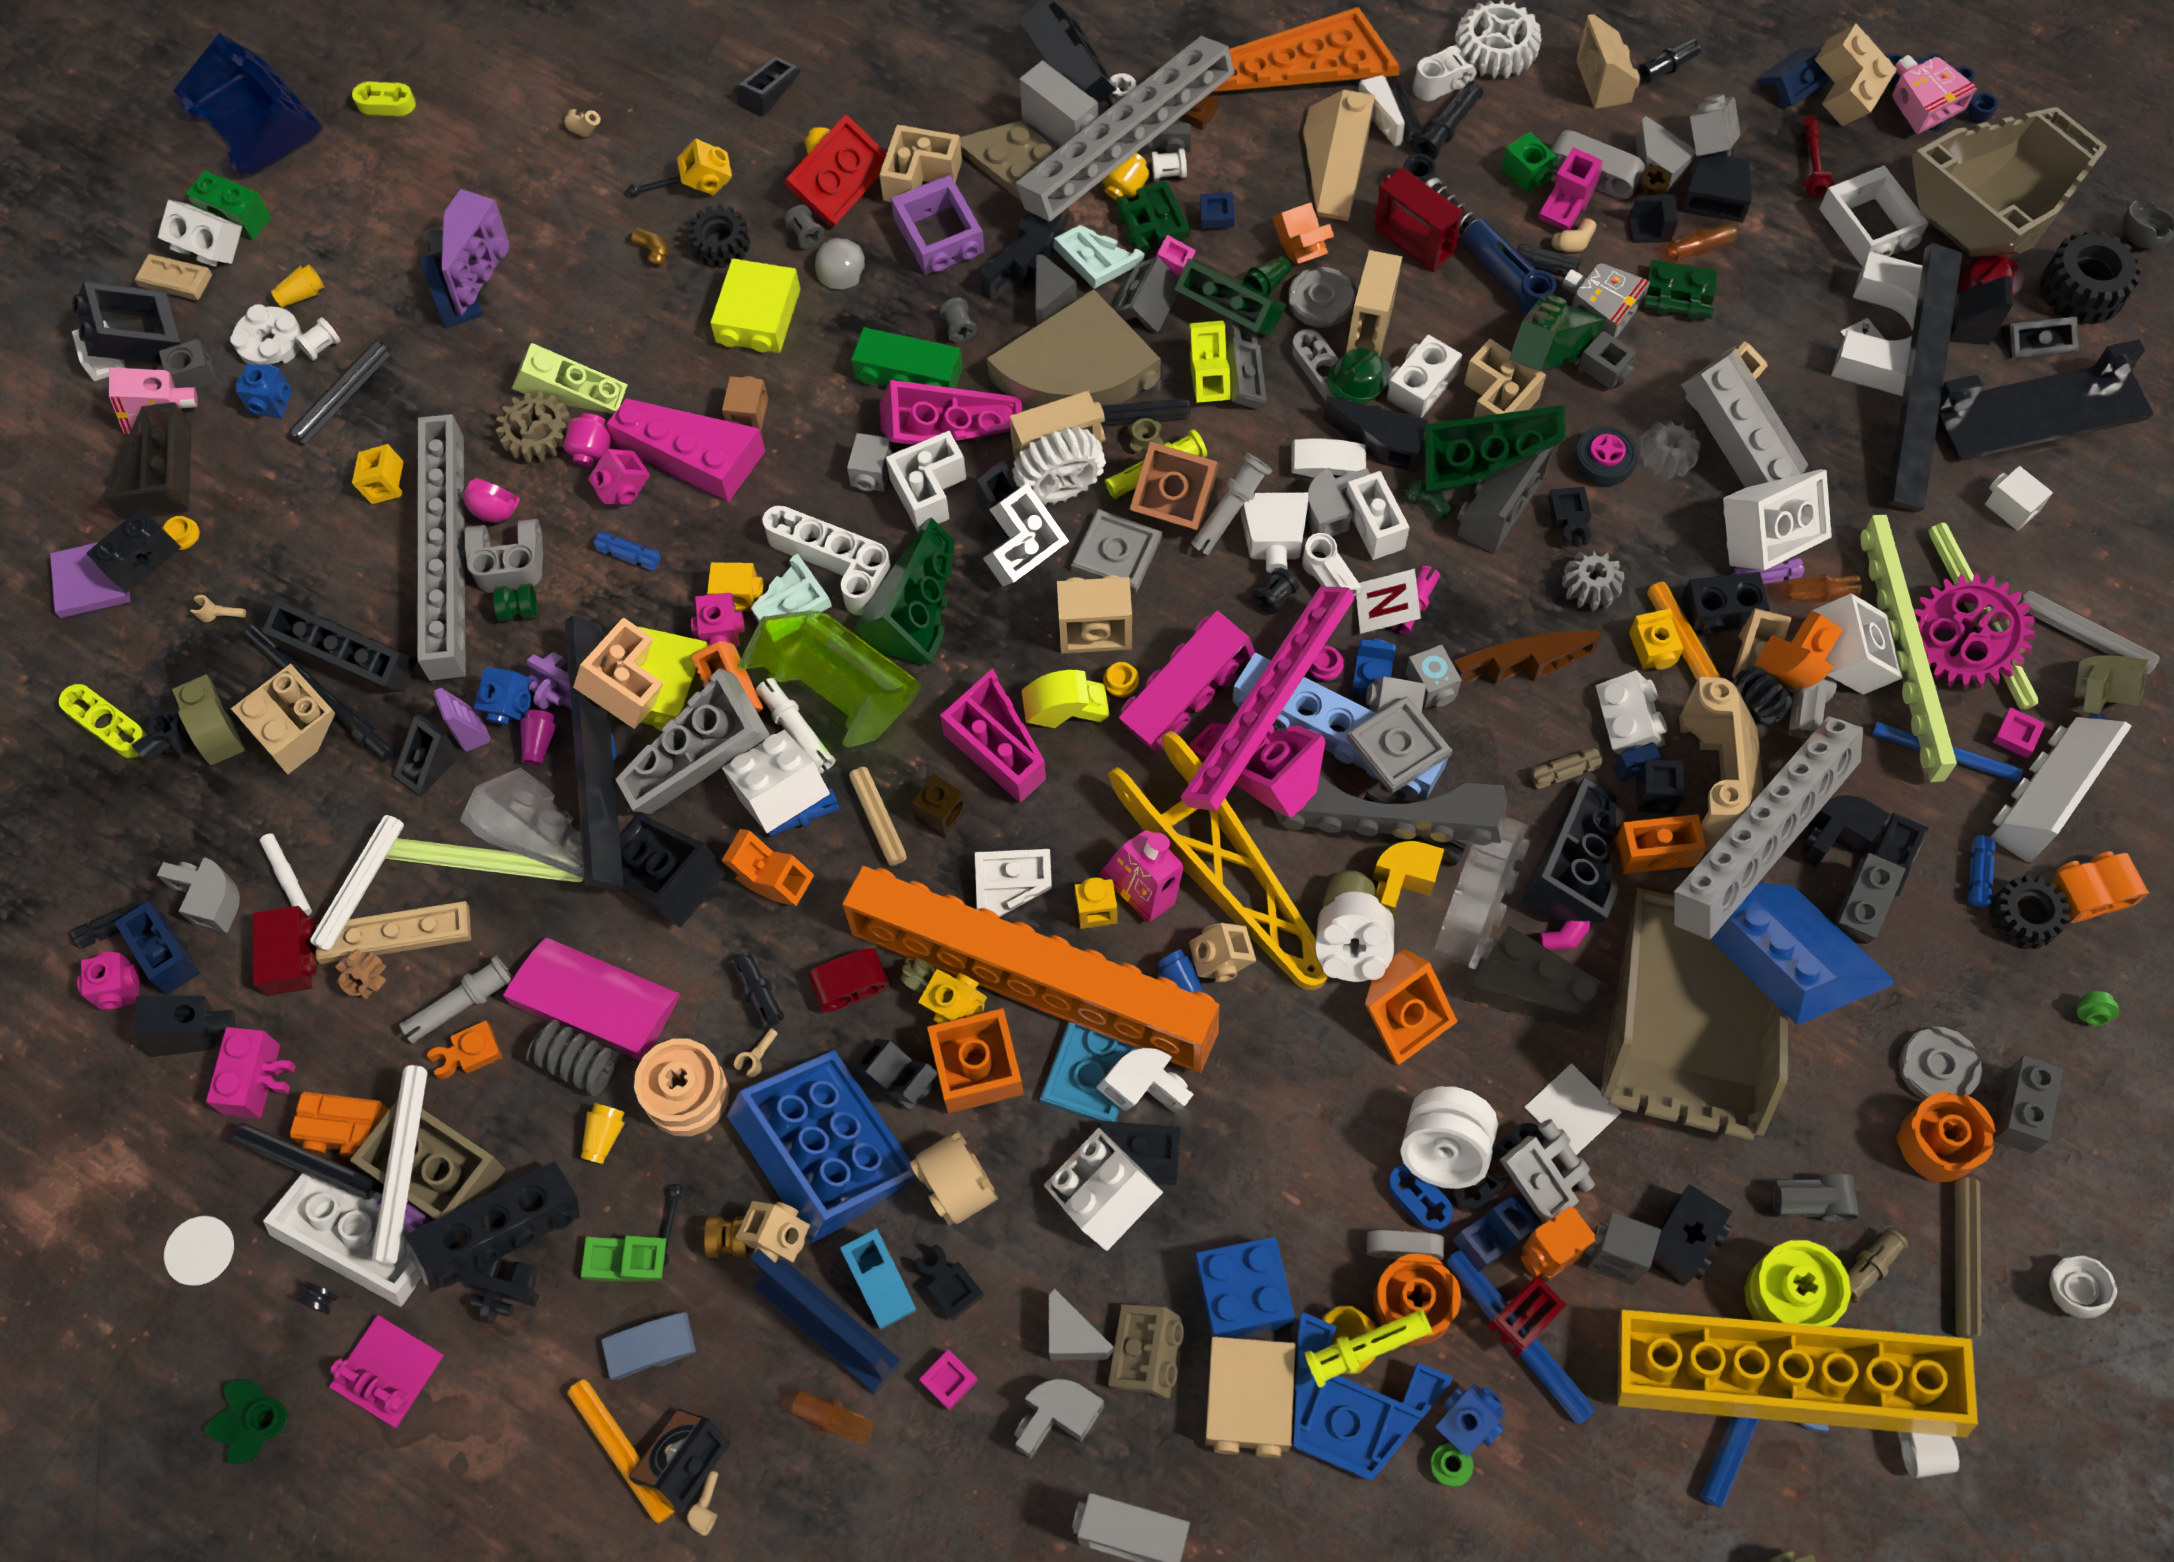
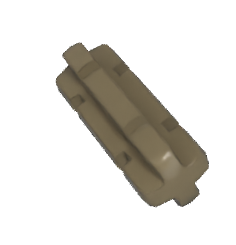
M1590 748L1582 751V755L1576 753L1550 762V766L1544 764L1533 768L1530 774L1534 786L1541 789L1550 786L1552 781L1559 783L1582 775L1584 770L1590 772L1599 769L1603 763L1602 757L1596 748Z

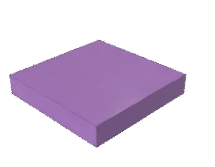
M97 543L50 553L55 613L60 618L131 602L130 591L125 593L86 554Z

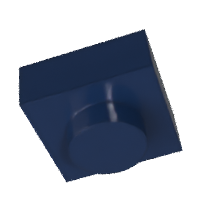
M1233 193L1200 194L1202 228L1234 227Z
M1655 743L1645 747L1634 745L1625 749L1620 754L1614 768L1619 782L1637 777L1645 759H1660L1661 755Z

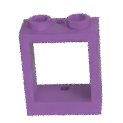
M951 175L891 198L893 218L925 276L936 271H942L948 266L966 259H972L978 254L985 252L983 231ZM954 207L966 231L926 246L914 222Z

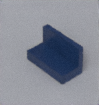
M1823 46L1799 49L1757 78L1759 85L1775 83L1783 107L1793 106L1831 80L1829 75L1815 61Z
M433 255L419 258L445 328L483 316L477 297L475 302L468 306L462 316L458 315L442 270L439 271Z

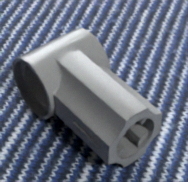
M1826 676L1817 684L1805 689H1793L1787 686L1788 690L1794 693L1788 735L1797 739L1808 740L1823 723L1825 703L1833 697L1837 688V681L1831 677Z

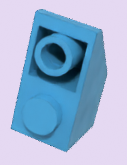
M877 1229L840 1247L880 1330L917 1311Z

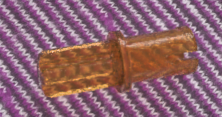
M1820 574L1818 578L1791 579L1787 582L1786 594L1791 600L1819 599L1821 602H1828L1830 598H1841L1850 593L1859 597L1861 585H1853V583H1859L1861 580L1858 575L1829 577L1827 574Z
M801 1390L793 1403L792 1415L799 1416L823 1427V1432L826 1434L832 1431L857 1443L866 1444L873 1433L874 1423L872 1420L842 1408V1403L839 1401L831 1403L805 1390Z

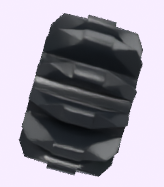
M1749 665L1745 670H1741L1732 681L1753 719L1759 725L1771 727L1786 715L1793 704L1788 691L1782 687L1772 674H1768L1761 667Z

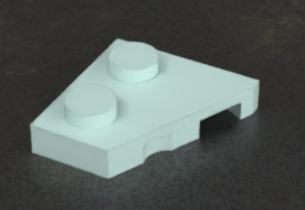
M1081 225L1054 238L1053 248L1094 289L1135 268L1136 264L1143 262L1144 259L1142 251L1135 249L1132 254L1118 248L1116 240L1107 236H1100L1093 230Z
M799 554L794 555L789 560L791 567L782 578L776 576L769 585L768 591L761 595L751 607L755 619L770 640L832 607L829 597Z

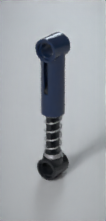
M1414 154L1405 160L1403 168L1463 210L1459 230L1461 234L1458 235L1462 237L1461 244L1518 299V308L1523 314L1527 315L1541 296L1547 298L1548 295H1554L1556 280L1550 273L1536 270L1485 219L1475 220L1472 217L1473 212L1468 213L1464 209V203L1459 204L1455 200V195L1450 196L1446 192L1447 187H1442L1440 178L1435 174L1436 164L1432 158L1423 154Z

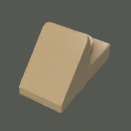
M1754 608L1739 634L1742 645L1732 677L1734 678L1749 665L1755 664L1772 635L1785 640L1792 618Z

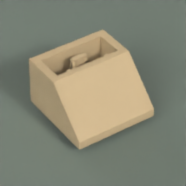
M289 664L231 708L245 727L287 774L318 752L335 715L330 706L292 664Z

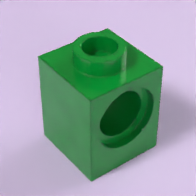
M1528 132L1506 147L1501 170L1528 193L1537 186H1544L1552 178L1556 155L1536 136Z

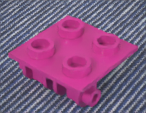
M377 1315L349 1358L345 1361L338 1359L331 1367L330 1373L335 1376L329 1388L394 1428H397L444 1357V1354Z

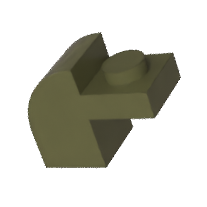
M2104 655L2089 657L2080 661L2074 697L2085 699L2083 712L2099 714L2105 702L2138 706L2144 694L2149 660Z
M207 674L172 689L180 711H178L179 716L194 745L210 765L245 751L236 726L223 709L214 684Z

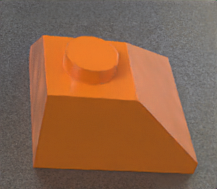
M1405 948L1393 956L1391 963L1381 978L1371 981L1365 1005L1394 1064L1398 1066L1458 1022L1430 962Z

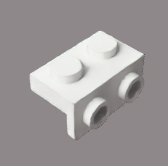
M1635 670L1595 685L1611 746L1615 753L1620 754L1631 746H1643L1651 742L1655 743L1658 748L1666 745L1663 733L1667 732V726L1662 714L1656 711L1654 701L1658 700V694L1651 679L1646 680Z

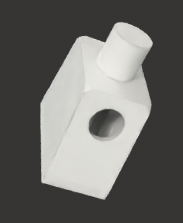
M1255 493L1253 500L1245 501L1241 506V520L1249 555L1252 559H1266L1267 572L1272 574V571L1279 567L1287 570V559L1300 558L1309 493Z

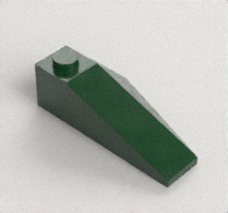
M1557 405L1425 424L1426 491L1430 493L1464 488L1565 442V406Z
M932 517L925 521L869 600L855 627V630L877 651L925 665L932 663L944 635V626L940 625L942 610L947 608L948 597L944 596L946 579L951 577L955 540Z

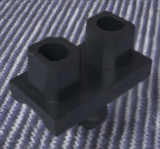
M500 1257L491 1266L479 1268L461 1277L459 1281L466 1283V1287L469 1289L487 1293L485 1297L474 1294L470 1305L481 1309V1322L492 1324L498 1314L509 1317L513 1311V1305L503 1302V1298L532 1307L536 1306L539 1295L534 1291L538 1269L533 1265L515 1261L508 1280H502L497 1278L503 1259Z

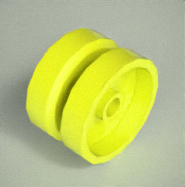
M1790 1240L1774 1247L1750 1270L1744 1287L1746 1306L1754 1321L1831 1327L1846 1312L1851 1296L1849 1276L1841 1261L1826 1247L1808 1240Z

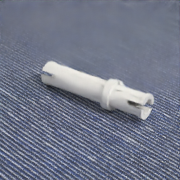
M774 678L766 679L769 687L764 682H761L755 691L772 712L771 718L775 724L782 725L786 732L814 761L819 773L824 772L822 765L827 770L830 769L835 763V758L831 756L800 715L797 703L787 698Z

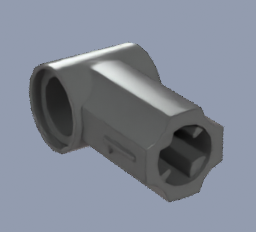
M1830 1174L1820 1176L1816 1180H1776L1773 1183L1772 1202L1777 1217H1821L1823 1221L1844 1222L1859 1218L1854 1177L1852 1175Z

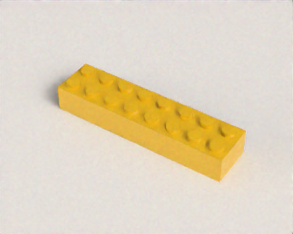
M1622 1310L1618 1324V1406L1967 1438L1978 1425L1972 1339Z

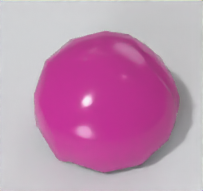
M478 478L469 481L463 495L464 503L474 517L483 522L500 523L508 520L513 515L520 501V498L511 492Z

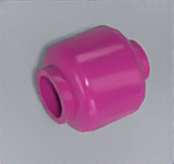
M581 413L578 418H573L569 421L563 447L569 455L573 456L572 461L574 463L592 467L593 463L598 462L606 450L610 448L612 437L606 425L607 421L604 418L593 414Z

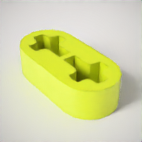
M363 82L357 85L352 92V97L358 110L367 115L405 116L411 113L416 106V101L410 88L401 83Z

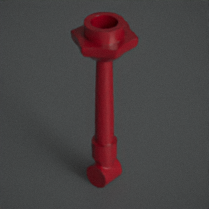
M1809 115L1804 118L1803 124L1806 129V141L1809 143L1813 173L1803 181V186L1806 188L1807 195L1821 197L1826 194L1829 187L1836 185L1831 172H1822L1819 124L1815 116Z

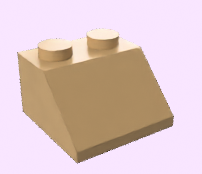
M1593 14L1587 17L1576 62L1594 109L1631 103L1635 88L1639 86V74L1637 69H1633L1629 60V48L1626 44H1623L1618 31Z

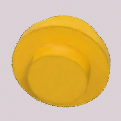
M184 516L170 518L163 527L181 546L179 550L187 549L194 545L200 535L197 524L192 519Z
M1126 662L1114 663L1104 673L1103 683L1105 689L1116 697L1130 696L1139 686L1137 670Z

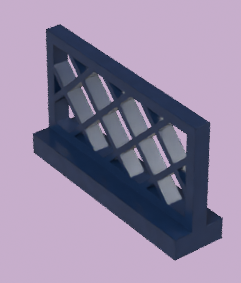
M758 1248L750 1259L760 1271L762 1277L753 1288L872 1393L876 1394L902 1361L790 1263L782 1260H777L775 1263Z

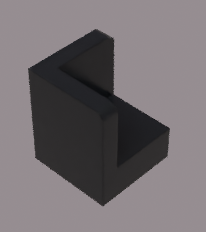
M1674 195L1634 197L1628 215L1632 243H1664L1672 241L1678 224Z

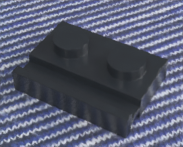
M1102 1120L1101 1130L1155 1184L1177 1185L1181 1127Z

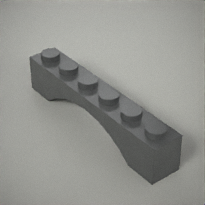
M1320 775L1317 793L1292 818L1275 810L1273 811L1279 825L1293 830L1312 827L1329 833L1348 830L1356 831L1365 836L1385 833L1393 834L1402 839H1412L1415 836L1431 837L1439 842H1450L1453 839L1469 840L1476 845H1489L1491 842L1502 843L1508 802L1504 785L1464 783L1448 793L1429 800L1409 804H1383L1365 801L1346 794L1327 782Z

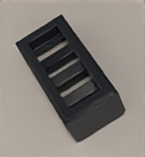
M774 56L737 85L738 105L758 116H764L800 74V67Z

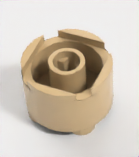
M958 1130L916 1155V1159L910 1162L920 1182H924L930 1192L934 1191L928 1197L939 1216H943L949 1226L953 1223H961L998 1200V1196L993 1192L995 1190L974 1153L972 1154L966 1149L965 1144L967 1142Z

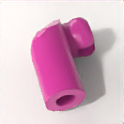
M1566 921L1560 931L1540 932V950L1552 951L1576 948L1588 933L1590 921Z

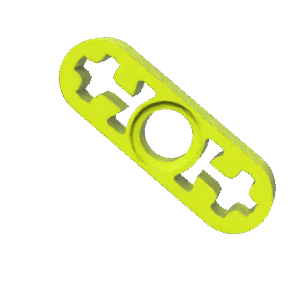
M74 684L63 690L59 697V705L71 719L125 758L140 756L131 744L144 736L146 732L137 723L85 685ZM77 699L84 700L90 708L86 712L83 708L73 703ZM112 714L113 718L108 726L104 728L95 727L96 721L100 716ZM122 730L129 737L135 738L132 743L124 742L118 734Z

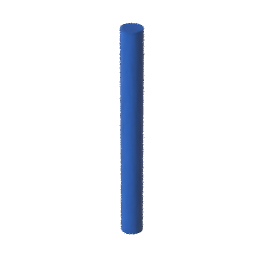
M1875 722L1871 732L1872 736L1918 751L1921 750L1918 736H1914L1913 733ZM1952 746L1958 764L2017 783L2022 776V768Z

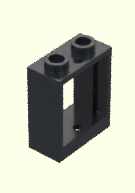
M83 282L79 294L73 297L72 312L78 317L80 324L79 338L81 341H84L88 356L162 364L159 351L180 345L181 343L166 292ZM100 311L144 316L148 333L105 328Z

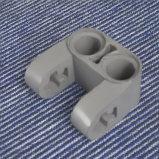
M538 519L518 521V544L495 547L490 546V538L485 525L466 527L465 551L467 567L480 590L494 593V588L498 586H508L510 589L516 590L520 584L531 583L535 586L541 580L543 540Z

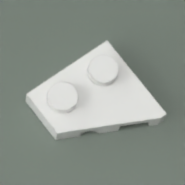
M1050 849L975 852L977 910L986 908L1001 917L1052 889Z

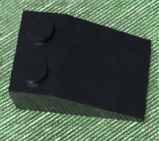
M642 813L620 835L624 887L620 890L658 917L679 928L693 915L698 906L717 887L720 880L728 872L725 866L704 843Z

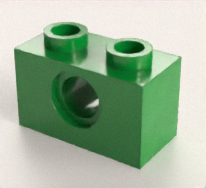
M205 170L186 193L193 206L241 225L240 236L254 241L272 218L258 192Z

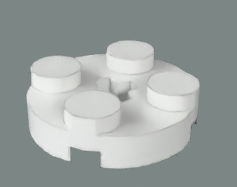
M257 304L250 307L247 315L236 324L231 336V343L246 364L272 365L281 360L285 364L292 360L301 349L294 337L297 334L302 335L297 320L289 311L279 307H265L264 305ZM273 334V339L267 338L262 342V338L265 335Z

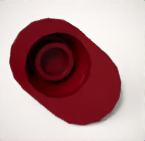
M2005 256L1980 257L1959 275L1956 297L1959 293L2002 276H2011L2014 297L2024 285V274L2013 260Z

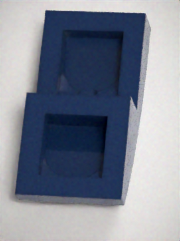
M1516 1193L1494 1207L1483 1218L1461 1231L1453 1241L1475 1269L1480 1272L1530 1236L1542 1224Z

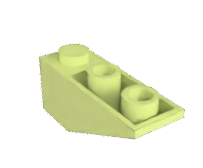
M531 343L521 362L512 389L524 394L529 392L533 398H536L538 392L542 391L546 400L553 394L556 396L558 403L564 402L565 406L614 414L620 407L627 384Z

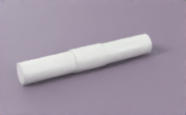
M273 834L262 836L260 843L292 907L299 906L309 916L312 910Z

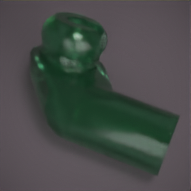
M1414 480L1410 482V486L1404 489L1403 494L1409 503L1417 504L1420 499L1428 503L1438 521H1444L1453 514V510L1442 492L1428 493L1425 482Z

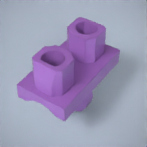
M552 652L543 659L533 654L527 660V665L530 666L529 678L535 680L529 685V690L535 693L534 704L542 709H546L552 703L557 706L563 704L571 709L569 673L566 672L567 662L555 652Z

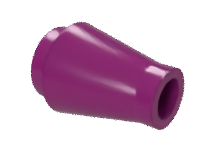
M540 710L525 711L524 718L520 719L522 763L534 766L543 765L545 754L557 726L554 723L553 714Z

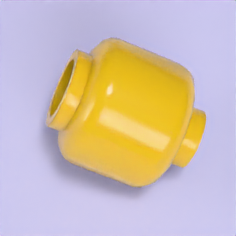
M1135 153L1101 180L1106 187V194L1114 200L1120 196H1126L1130 200L1136 198L1137 189L1144 186L1149 176L1146 160L1138 153Z

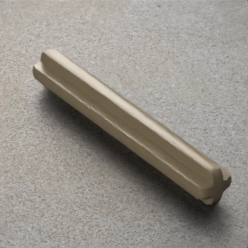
M1962 1177L1955 1182L1956 1334L1962 1338L1975 1339L1982 1334L1980 1182L1974 1178Z

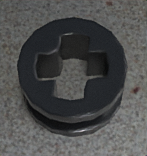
M306 1281L304 1284L305 1293L298 1295L296 1301L329 1315L331 1312L329 1308L330 1303L337 1301L339 1296Z

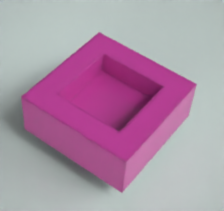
M1167 235L1156 257H1159L1180 278L1188 258L1192 259L1196 250Z
M2010 707L2005 713L1992 742L2028 758L2037 744L2045 723Z
M948 1349L919 1381L950 1411L978 1382V1378Z

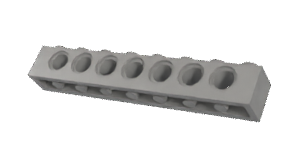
M1200 36L1017 181L1016 186L1025 210L1047 221H1052L1235 74L1228 46Z
M453 414L418 418V662L430 681L466 677L465 528L463 500L464 436Z
M1830 716L1823 721L1676 889L1675 926L1711 940L1860 764L1863 727Z

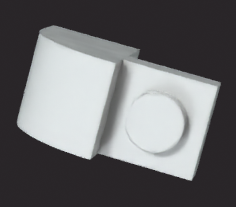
M1152 1048L1137 1049L1126 1054L1108 1071L1096 1087L1125 1112L1134 1107L1146 1091L1174 1114L1182 1109L1194 1095L1186 1089L1187 1083L1180 1076L1163 1070L1172 1057L1163 1051Z

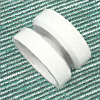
M1438 1086L1424 1090L1414 1099L1400 1150L1403 1163L1418 1178L1426 1183L1442 1188L1461 1189L1477 1184L1486 1176L1490 1165L1492 1146L1498 1127L1495 1111L1480 1096L1458 1087Z

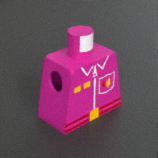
M1145 830L1122 845L1103 868L1100 875L1105 880L1112 879L1114 889L1150 923L1175 905L1183 865L1169 850L1170 841L1167 836L1162 833H1152Z

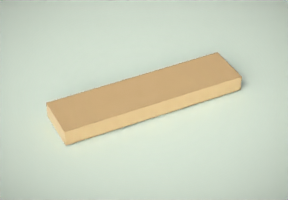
M464 901L349 919L330 951L316 947V960L320 964L341 961L344 957H348L355 949H358L360 953L373 952L375 955L471 941L469 905Z

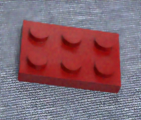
M845 114L786 178L783 184L832 229L878 179L887 153Z

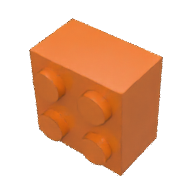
M1004 1008L927 1027L948 1114L1024 1095Z

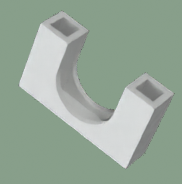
M1869 252L1860 270L1853 298L1897 311L1908 321L1913 332L1922 265ZM1848 330L1838 349L1831 376L1903 396L1912 336L1903 340L1890 341Z

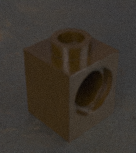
M935 774L930 777L912 801L915 820L944 838L948 836L967 811L964 792Z

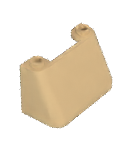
M1699 677L1679 716L1680 733H1688L1690 731L1700 740V750H1719L1721 781L1714 784L1709 792V811L1701 823L1707 847L1706 851H1711L1763 791L1757 725L1737 688L1732 682L1724 678Z

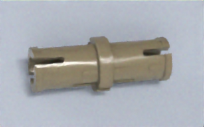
M1887 1228L1884 1234L1868 1251L1863 1250L1857 1255V1263L1847 1273L1851 1290L1850 1302L1857 1303L1876 1280H1883L1888 1275V1267L1908 1248L1907 1240L1899 1232Z

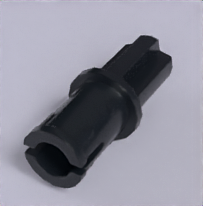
M1691 39L1673 49L1665 48L1657 57L1640 64L1639 72L1642 79L1650 83L1665 73L1678 71L1680 65L1692 60L1701 53L1698 41Z

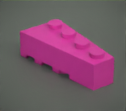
M627 398L607 422L615 447L621 450L634 451L640 459L727 502L731 500L766 452L759 428Z
M1218 610L1211 617L1206 616L1195 628V635L1186 644L1181 643L1175 648L1170 656L1171 661L1162 670H1156L1146 682L1147 687L1138 697H1131L1124 704L1121 710L1122 714L1119 716L1124 727L1157 754L1163 748L1161 741L1163 734L1168 731L1178 734L1189 724L1191 719L1189 714L1193 710L1195 712L1203 711L1212 702L1215 689L1219 685L1228 687L1237 679L1235 673L1243 663L1247 665L1255 653L1250 637Z

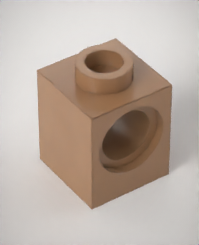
M730 376L722 408L725 421L759 428L761 432L768 403L764 380L751 376Z

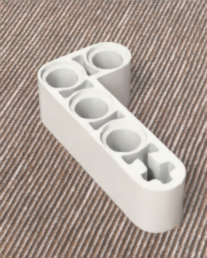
M773 506L764 513L763 525L771 547L791 556L799 554L804 561L842 575L841 590L845 607L852 614L862 615L867 603L891 571L888 551L885 546L785 506ZM809 539H817L813 542H806ZM840 551H848L845 554H837ZM872 563H880L879 565L874 567L868 566ZM856 591H865L860 595H852Z

